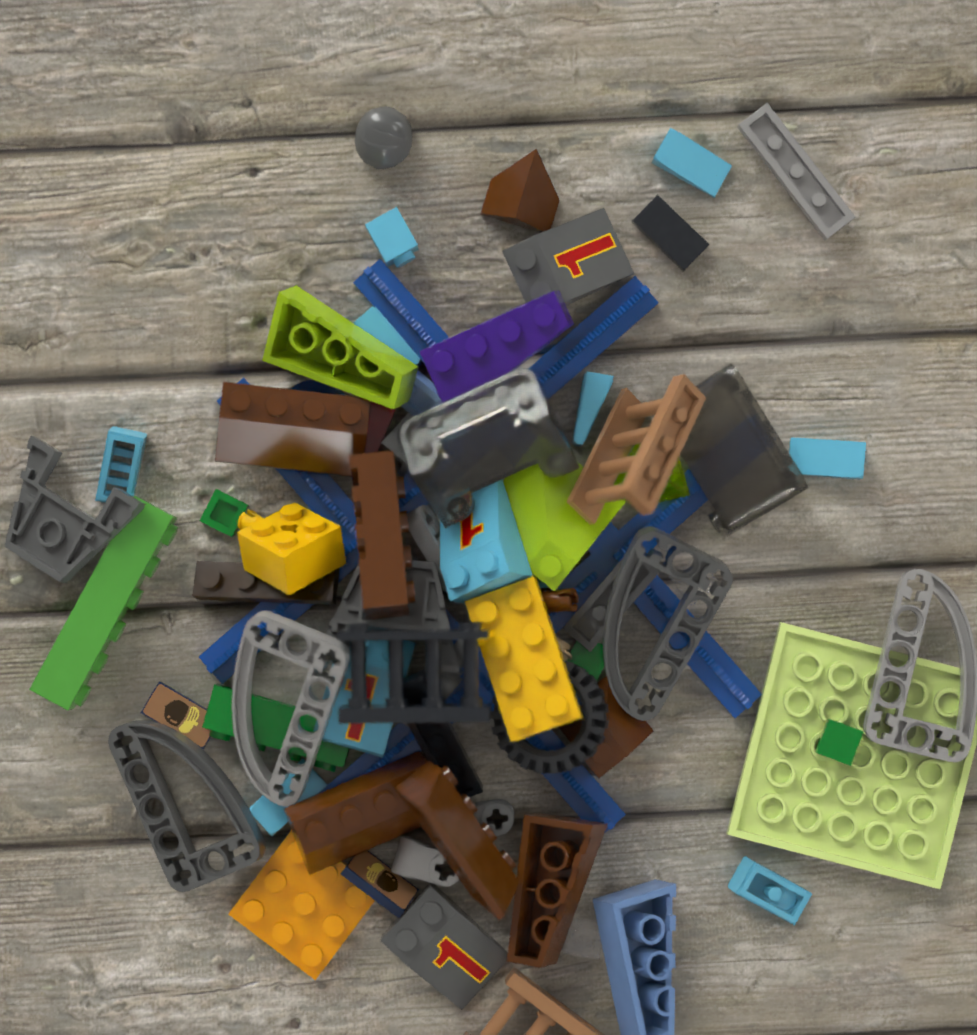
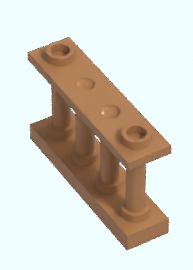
M684 374L673 376L662 399L641 403L628 388L621 389L567 503L590 525L596 523L606 502L626 499L641 515L652 514L706 397ZM655 415L649 427L641 428L646 417ZM642 443L636 455L627 457L632 445ZM628 472L622 484L613 486L618 474Z
M515 967L512 968L505 978V984L510 987L507 990L508 997L479 1034L498 1035L519 1005H525L529 1001L539 1010L536 1013L538 1018L525 1035H543L549 1026L554 1027L556 1023L568 1031L566 1035H604ZM466 1031L463 1035H471V1034H469V1033Z

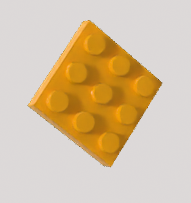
M291 830L228 915L316 980L375 900L341 875V872L347 865L344 861L309 875Z

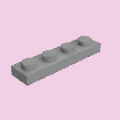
M768 103L737 126L825 241L855 218V215Z

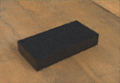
M658 194L632 220V223L683 272L709 246V243Z

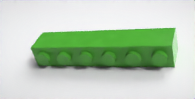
M134 496L146 504L144 509L108 543L29 689L67 711L74 709L76 705L81 707L91 691V687L87 685L93 673L99 675L109 658V655L105 654L111 640L117 642L126 627V623L122 620L128 608L134 610L144 593V591L139 589L146 576L152 578L161 562V559L157 557L163 544L169 546L178 531V527L174 525L177 517L140 497Z

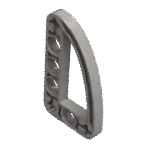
M911 569L903 573L898 581L863 723V730L865 736L874 743L947 762H959L966 758L970 751L977 713V656L974 638L964 608L953 590L936 575L922 569ZM916 575L920 576V583L925 584L924 591H917L914 602H922L921 609L914 605L901 604L902 598L911 599L912 588L907 587V581L914 580ZM932 594L936 596L948 614L958 647L960 698L956 729L903 716ZM905 610L912 611L917 618L915 628L908 632L901 630L897 623L899 614ZM895 646H902L908 652V660L901 667H895L889 661V652ZM888 681L896 683L900 690L898 698L891 703L885 702L880 696L881 686ZM876 704L884 708H896L894 716L886 713L885 724L890 726L889 733L883 732L881 738H877V731L872 729L873 722H880L882 711H875ZM914 726H920L926 732V740L919 747H913L907 741L908 730ZM934 730H939L936 738L950 741L952 736L955 735L956 742L961 744L960 751L954 750L952 755L949 756L947 748L934 745L935 751L929 752L934 743Z
M261 611L249 619L245 625L238 650L232 689L233 730L240 760L251 782L267 799L277 805L286 807L296 803L306 788L350 663L351 654L344 642L337 641L332 636L273 612ZM262 622L267 623V630L271 632L265 637L260 635L261 629L256 627ZM282 629H284V630H285V633H284V634L282 635V637L280 638V641H279V644H278V643H276V640H277L280 636H278L277 634H278ZM297 634L306 640L307 649L305 652L292 650L289 645V637L291 635ZM258 648L309 669L273 774L268 770L259 753L252 724V680ZM330 650H334L336 652L335 658L340 661H337L331 667L329 673L323 672L329 661V657L325 654ZM318 681L325 683L330 691L329 698L319 699L315 697L311 689L312 683ZM306 714L315 717L318 722V730L309 732L303 729L300 717ZM292 747L303 749L307 756V762L304 764L293 762L289 756V749ZM289 773L296 774L290 784L292 791L289 795L283 793L284 787L282 784L288 778Z

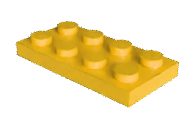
M532 576L465 601L471 622H482V629H490V637L488 639H478V644L510 741L517 742L582 719L583 715L537 578Z

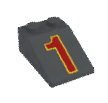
M605 208L534 235L502 251L526 303L552 291L560 290L567 306L635 274Z
M429 883L400 918H397L382 934L380 940L410 969L461 1010L507 962L508 952L433 883Z

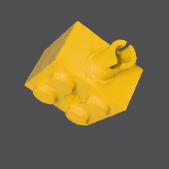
M295 502L283 506L279 511L266 518L258 515L253 510H247V514L243 512L239 516L238 528L241 531L237 532L244 570L288 595L346 564L341 526Z

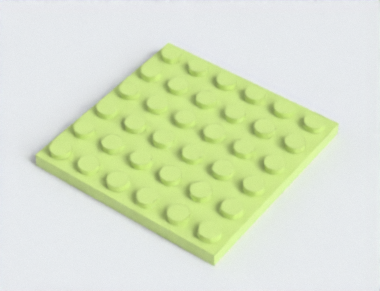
M779 622L726 834L941 890L977 745V713L970 751L967 757L959 762H947L874 743L865 736L863 723L882 648ZM890 650L889 661L893 666L901 667L906 664L908 660L907 654ZM917 657L903 716L956 729L960 698V668ZM892 681L885 682L880 688V696L885 702L891 703L899 696V687ZM876 704L875 711H882L880 722H873L872 729L877 731V738H881L883 732L889 733L890 726L885 724L886 713L894 716L896 708H884ZM827 718L863 731L851 766L815 753ZM914 726L908 730L907 741L911 746L919 747L925 742L926 732L922 727ZM934 730V743L929 752L935 751L934 745L947 748L949 756L952 755L954 750L960 751L961 744L956 742L955 735L952 736L950 741L936 738L939 730Z

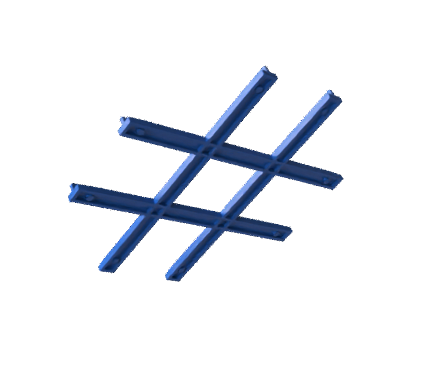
M379 259L371 267L368 266L363 270L364 273L353 284L373 307H377L425 365L419 351L446 340L449 336L384 262ZM634 276L500 394L492 388L464 410L471 419L404 477L406 498L398 499L399 510L409 513L422 505L428 506L495 446L514 467L537 438L524 421L658 305L659 302L650 293V289ZM244 377L238 382L241 384H249V382ZM221 397L217 400L219 405L221 404ZM754 411L662 492L652 514L641 515L638 513L619 530L610 522L588 549L591 555L572 570L556 589L575 588L578 593L579 602L573 603L578 606L576 611L549 613L555 634L566 625L622 560L639 530L644 527H655L668 534L674 531L778 439L770 430V425L766 421L763 422ZM276 469L313 512L341 526L346 564L339 567L338 583L341 582L359 563L355 528L356 518L352 500L329 474ZM655 537L651 541L644 540L642 542L646 553L657 545ZM657 575L633 603L655 629L662 634L680 600ZM260 602L205 650L199 658L207 666L206 669L211 674L213 673L221 684H224L234 675L241 638L249 619L258 612L269 611L296 621L314 604ZM446 609L450 629H459V623ZM687 609V614L691 617H694L691 614V612ZM265 622L256 626L261 629L260 635L263 637L271 633L267 630V623ZM282 629L277 635L279 636L284 631V629ZM705 631L687 665L733 718H736L745 709L748 710L753 705L752 703L762 694L713 637ZM676 632L670 637L669 645L673 648L681 649L688 644L689 635L685 632ZM479 647V697H483V703H491V711H494L495 704L492 703L495 692ZM464 670L460 676L463 680L448 696L445 703H460V698L464 697ZM398 723L391 729L383 758L368 753L362 754L319 793L417 751L421 752L422 750L411 729L403 723ZM552 729L525 738L531 745L546 751L558 750L566 746ZM583 765L567 772L541 773L581 819L608 823L605 833L614 828L615 824L626 815Z

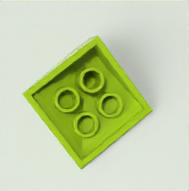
M540 433L505 477L503 483L532 574L555 591L627 501L622 499L606 502L596 523L590 525L567 503L584 466Z

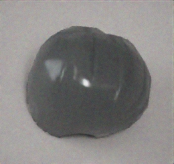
M388 106L373 108L366 112L356 127L354 140L355 148L364 163L376 169H387L401 163L409 155L412 147V127L407 117L395 108Z

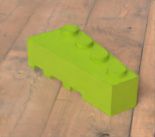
M297 285L278 292L262 361L391 409H396L410 401L419 368L417 365Z

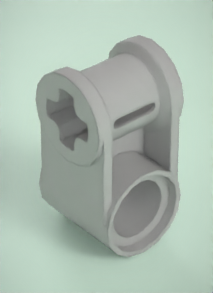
M401 836L391 872L410 879L423 880L444 887L454 885L459 880L455 873H450L447 878L441 876L442 870L437 868V864H443L445 859L436 846L416 838Z

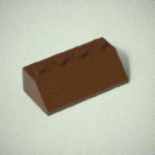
M223 381L215 462L352 477L349 455L364 454L370 401L361 397Z
M419 751L284 808L309 875L421 827L395 790L396 786L428 762Z
M429 760L396 786L395 790L472 899L496 919L500 920L505 916L520 883L512 871L516 864L505 850L498 851L493 843L497 840L496 835L485 822L480 824L475 818L474 814L478 810L466 794L459 795L454 787L458 784V781L453 773L446 766L439 768Z

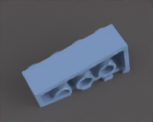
M654 879L592 899L621 1035L675 1034V988L671 987L672 968H675V953H672V931H676V915H672L673 897H676L675 883Z

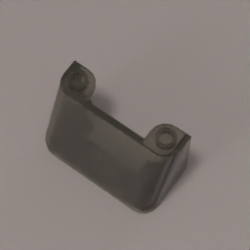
M731 363L695 385L706 399L680 453L711 504L712 513L707 515L711 524L718 533L724 531L726 536L732 535L808 489L802 473L742 376Z
M520 368L415 415L408 419L400 430V439L411 477L445 528L463 521L473 512L475 507L473 492L538 463L544 475L548 477H560L580 468L541 384L533 371Z

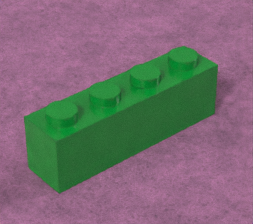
M215 684L202 728L210 730V737L230 742L231 736H234L232 720L233 688ZM251 693L252 724L258 750L265 752L266 746L281 751L296 706ZM308 714L302 715L300 723L303 729L313 732L316 718ZM322 741L314 766L335 772L337 766L344 768L350 748ZM299 747L289 749V756L293 761L300 762L301 756L307 757L304 750Z

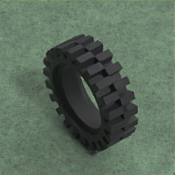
M564 660L575 694L582 706L583 719L580 731L574 740L558 750L546 751L538 749L526 739L511 742L496 695L493 696L492 703L495 705L494 711H491V719H494V727H491L492 732L499 739V742H497L501 750L506 751L507 757L512 762H517L520 764V767L537 773H560L580 767L586 763L589 757H593L597 752L596 748L604 741L605 736L603 734L605 728L608 729L609 720H606V713L609 712L608 704H605L604 701L605 694L603 689H600L597 685L598 681L581 666Z

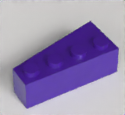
M556 290L419 351L449 419L461 414L495 385L574 325V322L560 290Z

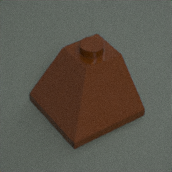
M607 676L601 679L597 685L600 689H603L605 694L604 701L605 704H608L609 712L606 713V720H609L608 729L605 728L603 734L605 738L603 743L599 744L596 748L597 752L593 757H589L586 760V763L598 778L602 777L626 758L654 732L646 721L632 717L619 705L611 691ZM582 719L559 726L570 742L579 733Z

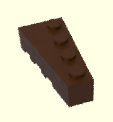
M393 451L349 455L365 620L410 616L408 603H416L414 580L406 581L405 568L412 567L410 545L403 546L402 533H409L407 511L399 510L398 500L406 498L404 476L396 477Z
M546 813L524 814L517 878L520 883L514 895L507 962L538 968L557 964L608 823Z

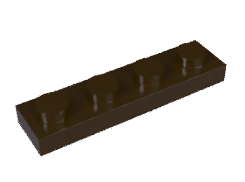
M197 561L192 596L197 600L336 605L340 569L338 568L288 595L245 571L243 562Z

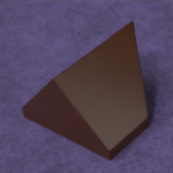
M537 149L490 180L480 215L540 233L552 228L560 199Z

